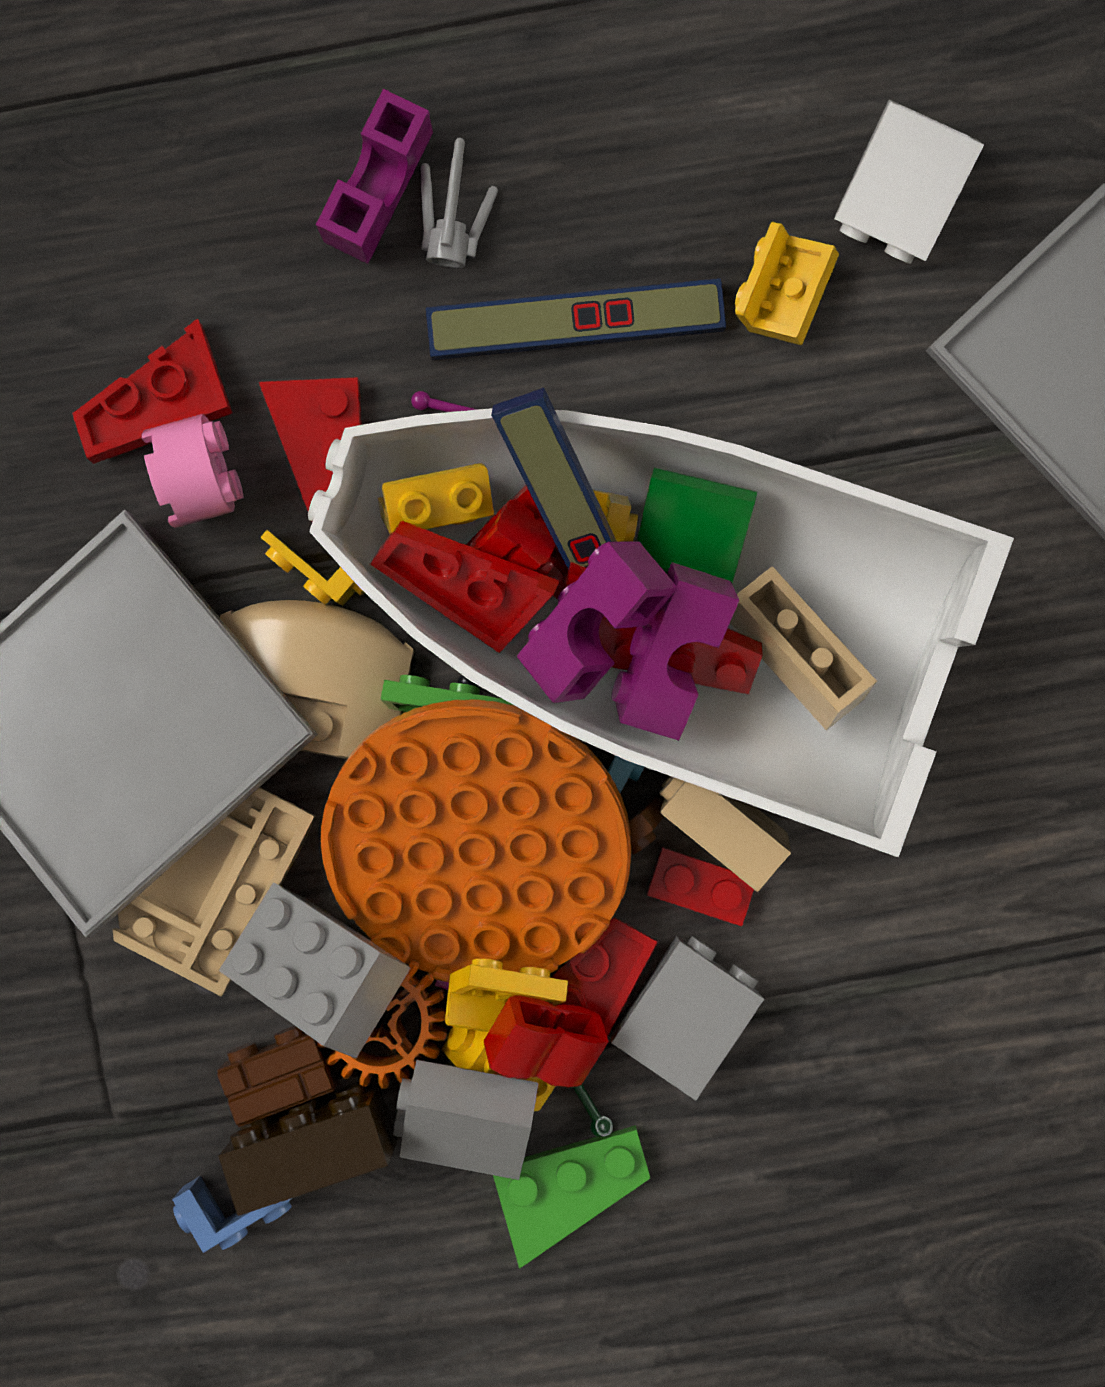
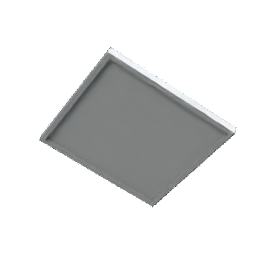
M1104 183L943 333L926 352L1105 540Z
M127 510L122 511L0 622V830L85 937H93L318 735L134 515Z

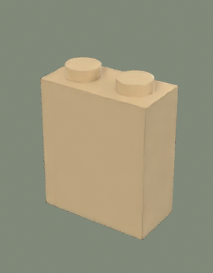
M668 776L662 784L664 788L660 795L664 798L660 813L755 891L758 892L791 854L788 833L755 806L672 776Z

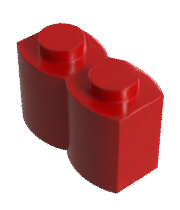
M515 995L508 998L483 1042L489 1067L502 1076L519 1079L538 1077L552 1086L576 1087L582 1085L609 1040L601 1016L589 1009L575 1005L554 1006L541 999Z

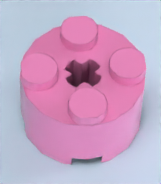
M200 414L143 431V441L145 443L151 442L154 453L144 455L149 478L159 505L170 504L174 511V515L168 516V522L172 527L178 528L234 511V501L243 498V491L236 470H227L222 452L229 450V445L220 421L209 422L204 414Z

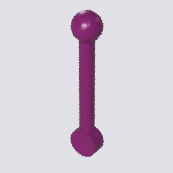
M424 391L415 392L411 398L412 406L417 410H425L427 408L445 412L478 410L430 398Z

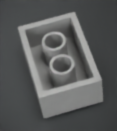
M273 882L219 971L324 1047L357 1058L411 967L306 898Z

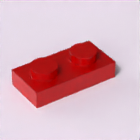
M661 847L646 894L647 896L742 926L754 889L728 868Z

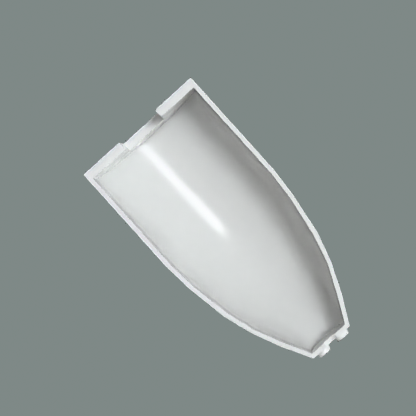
M492 408L415 415L347 427L344 429L341 440L335 439L332 442L326 458V469L333 471L332 479L326 492L317 490L312 498L308 519L313 522L309 532L350 578L412 638L471 682L558 730L627 761L899 857L937 752L922 747L958 647L975 645L1011 548L1013 537L741 445L665 426L568 410H555L592 489L628 496L631 504L630 513L638 514L633 541H637L654 467L756 491L755 505L732 584L736 593H739L773 566L877 680L866 698L826 731L761 659L749 695L695 684L699 696L678 741L620 723L616 704L611 700V694L617 675L620 671L627 672V670L611 667L585 699L552 703L517 658V655L529 641L528 635L532 628L542 620L547 619L559 602L554 596L542 606L508 645L498 653L370 565L376 552L390 535L381 519L377 499L383 497L382 485L384 483L482 463L488 469L494 514L526 485L491 416ZM492 516L478 518L467 524H449L427 530L466 544ZM729 624L728 628L737 632V630L731 624Z

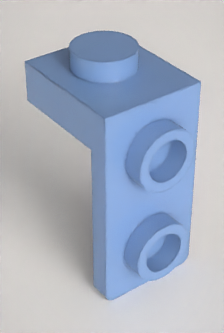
M201 1176L184 1185L172 1199L175 1204L173 1211L177 1223L185 1233H192L203 1253L219 1244L222 1250L229 1248L248 1234L246 1227L260 1218L264 1220L265 1224L270 1223L285 1214L292 1207L289 1202L291 1199L240 1216L236 1212L225 1219Z

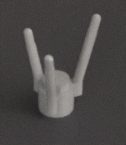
M463 138L455 140L444 219L437 220L436 228L434 227L430 166L427 163H423L420 168L424 226L421 249L427 251L426 260L428 262L450 268H464L466 257L475 258L479 237L498 193V189L495 186H491L488 189L469 235L466 234V225L455 221L465 146Z

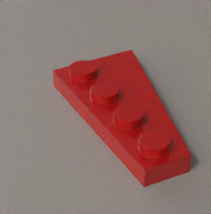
M571 562L564 589L577 581L586 568ZM603 616L599 626L601 645L614 661L612 668L628 670L633 655L630 654V646L637 627L615 629L608 619ZM727 628L719 648L701 642L687 643L672 653L668 665L677 670L690 673L695 684L749 695L763 656L762 643Z

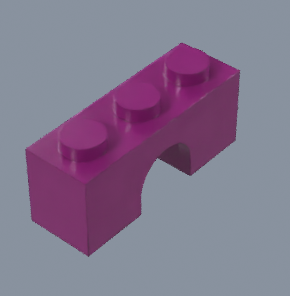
M385 89L382 90L361 132L363 145L356 168L347 183L339 179L337 180L316 223L324 243L367 264L369 263L433 134L429 110Z
M639 541L607 542L598 547L589 557V566L578 580L568 585L558 596L559 603L547 619L539 622L529 632V641L519 652L517 658L552 703L585 699L614 665V661L603 649L599 638V626L603 616L608 619L615 629L646 626L678 589Z
M672 562L667 575L678 589L646 626L637 627L630 646V654L633 655L627 672L620 671L617 675L612 689L611 700L616 704L620 723L679 741L699 694L692 675L669 666V658L677 648L691 642H701L719 648L739 603V598L731 581Z

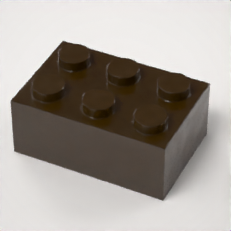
M356 1082L335 1092L337 1098L318 1104L316 1098L288 1108L289 1114L272 1120L267 1116L241 1126V1130L230 1136L231 1140L218 1157L237 1215L240 1216L388 1166L398 1139L397 1136H393L394 1127L380 1085L376 1084L366 1088L360 1085V1082Z

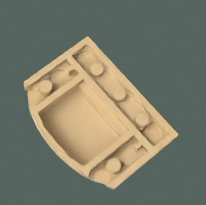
M298 600L262 602L235 612L231 610L220 615V619L318 734L301 751L348 759L351 753L367 736L381 725L402 714V711L389 709L380 700L384 680L399 682L400 675H410L415 651L406 642L403 645L388 629L373 619L342 607Z
M259 787L118 913L120 929L113 928V940L222 997L232 980L221 973L219 969L273 882L280 886L282 885L294 860L297 859L316 815Z

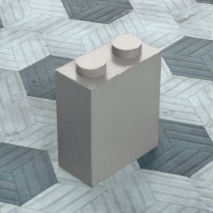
M676 936L611 1031L610 1038L611 1043L694 1100H697L764 1001V998L754 989L759 981L735 964H733L729 971L713 961L717 952L696 937L692 936L687 943Z
M416 1060L412 1080L402 1078L396 1107L398 1112L393 1136L402 1137L400 1157L519 1180L532 1126L538 1083Z

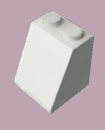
M889 99L835 214V220L843 223L839 231L864 243L867 242L869 236L877 238L888 244L885 249L887 254L911 264L915 256L926 261L984 144L977 139Z

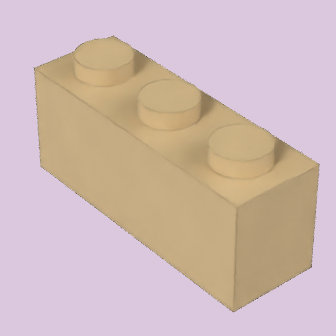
M773 566L737 593L739 603L730 624L738 633L762 643V660L826 731L866 698L877 680Z

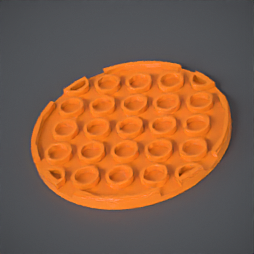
M473 699L433 703L410 710L381 725L357 746L342 766L325 804L321 825L323 865L334 897L346 917L353 919L368 935L371 942L394 957H398L403 963L410 964L413 960H416L420 963L418 969L432 973V978L448 983L451 973L472 964L473 959L497 960L503 963L502 970L519 973L520 968L523 967L543 968L549 970L550 973L558 970L559 965L570 960L579 952L584 953L608 928L611 918L624 897L630 873L632 846L627 811L614 780L601 761L578 738L558 730L517 706L496 701Z

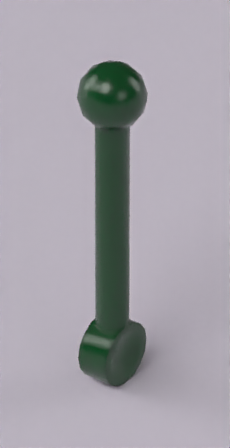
M583 1084L573 1087L592 1119V1133L597 1137L610 1135L613 1129L612 1121L608 1117L600 1115Z

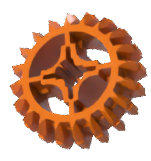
M416 960L409 964L411 969L400 985L405 989L395 994L386 1008L389 1011L396 1004H399L387 1023L389 1028L384 1029L382 1023L380 1028H374L366 1043L370 1041L383 1042L391 1051L396 1049L399 1054L381 1057L370 1055L361 1050L357 1058L334 1050L327 1057L326 1062L329 1066H332L342 1058L347 1063L341 1073L343 1078L348 1079L354 1069L362 1071L359 1079L360 1085L368 1086L373 1073L378 1074L380 1087L387 1088L391 1079L390 1072H394L397 1080L401 1083L402 1078H410L407 1065L414 1070L416 1060L425 1061L420 1054L432 1059L438 1057L440 1049L429 1039L436 1041L446 1039L447 1030L433 1024L434 1022L445 1020L446 1009L433 1008L432 1005L443 1000L445 993L443 989L427 992L426 988L434 981V978H432L433 974L426 973L418 980L414 974L417 972L420 963ZM413 1001H416L420 1009L422 1024L420 1036L412 1044L406 1037L407 1031L401 1023V1014ZM317 1042V1047L326 1048Z

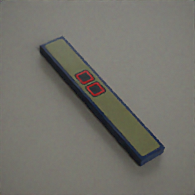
M721 278L426 307L431 360L724 332L726 329Z
M545 388L493 405L491 416L568 570L571 562L587 568L589 566V557L598 547L607 542H617Z

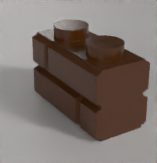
M294 1025L274 1034L276 1040L274 1044L258 1049L256 1042H251L227 1053L229 1061L225 1062L217 1070V1075L224 1094L228 1098V1105L238 1128L334 1091L339 1081L334 1065L329 1066L326 1062L329 1056L327 1047H317L316 1040Z

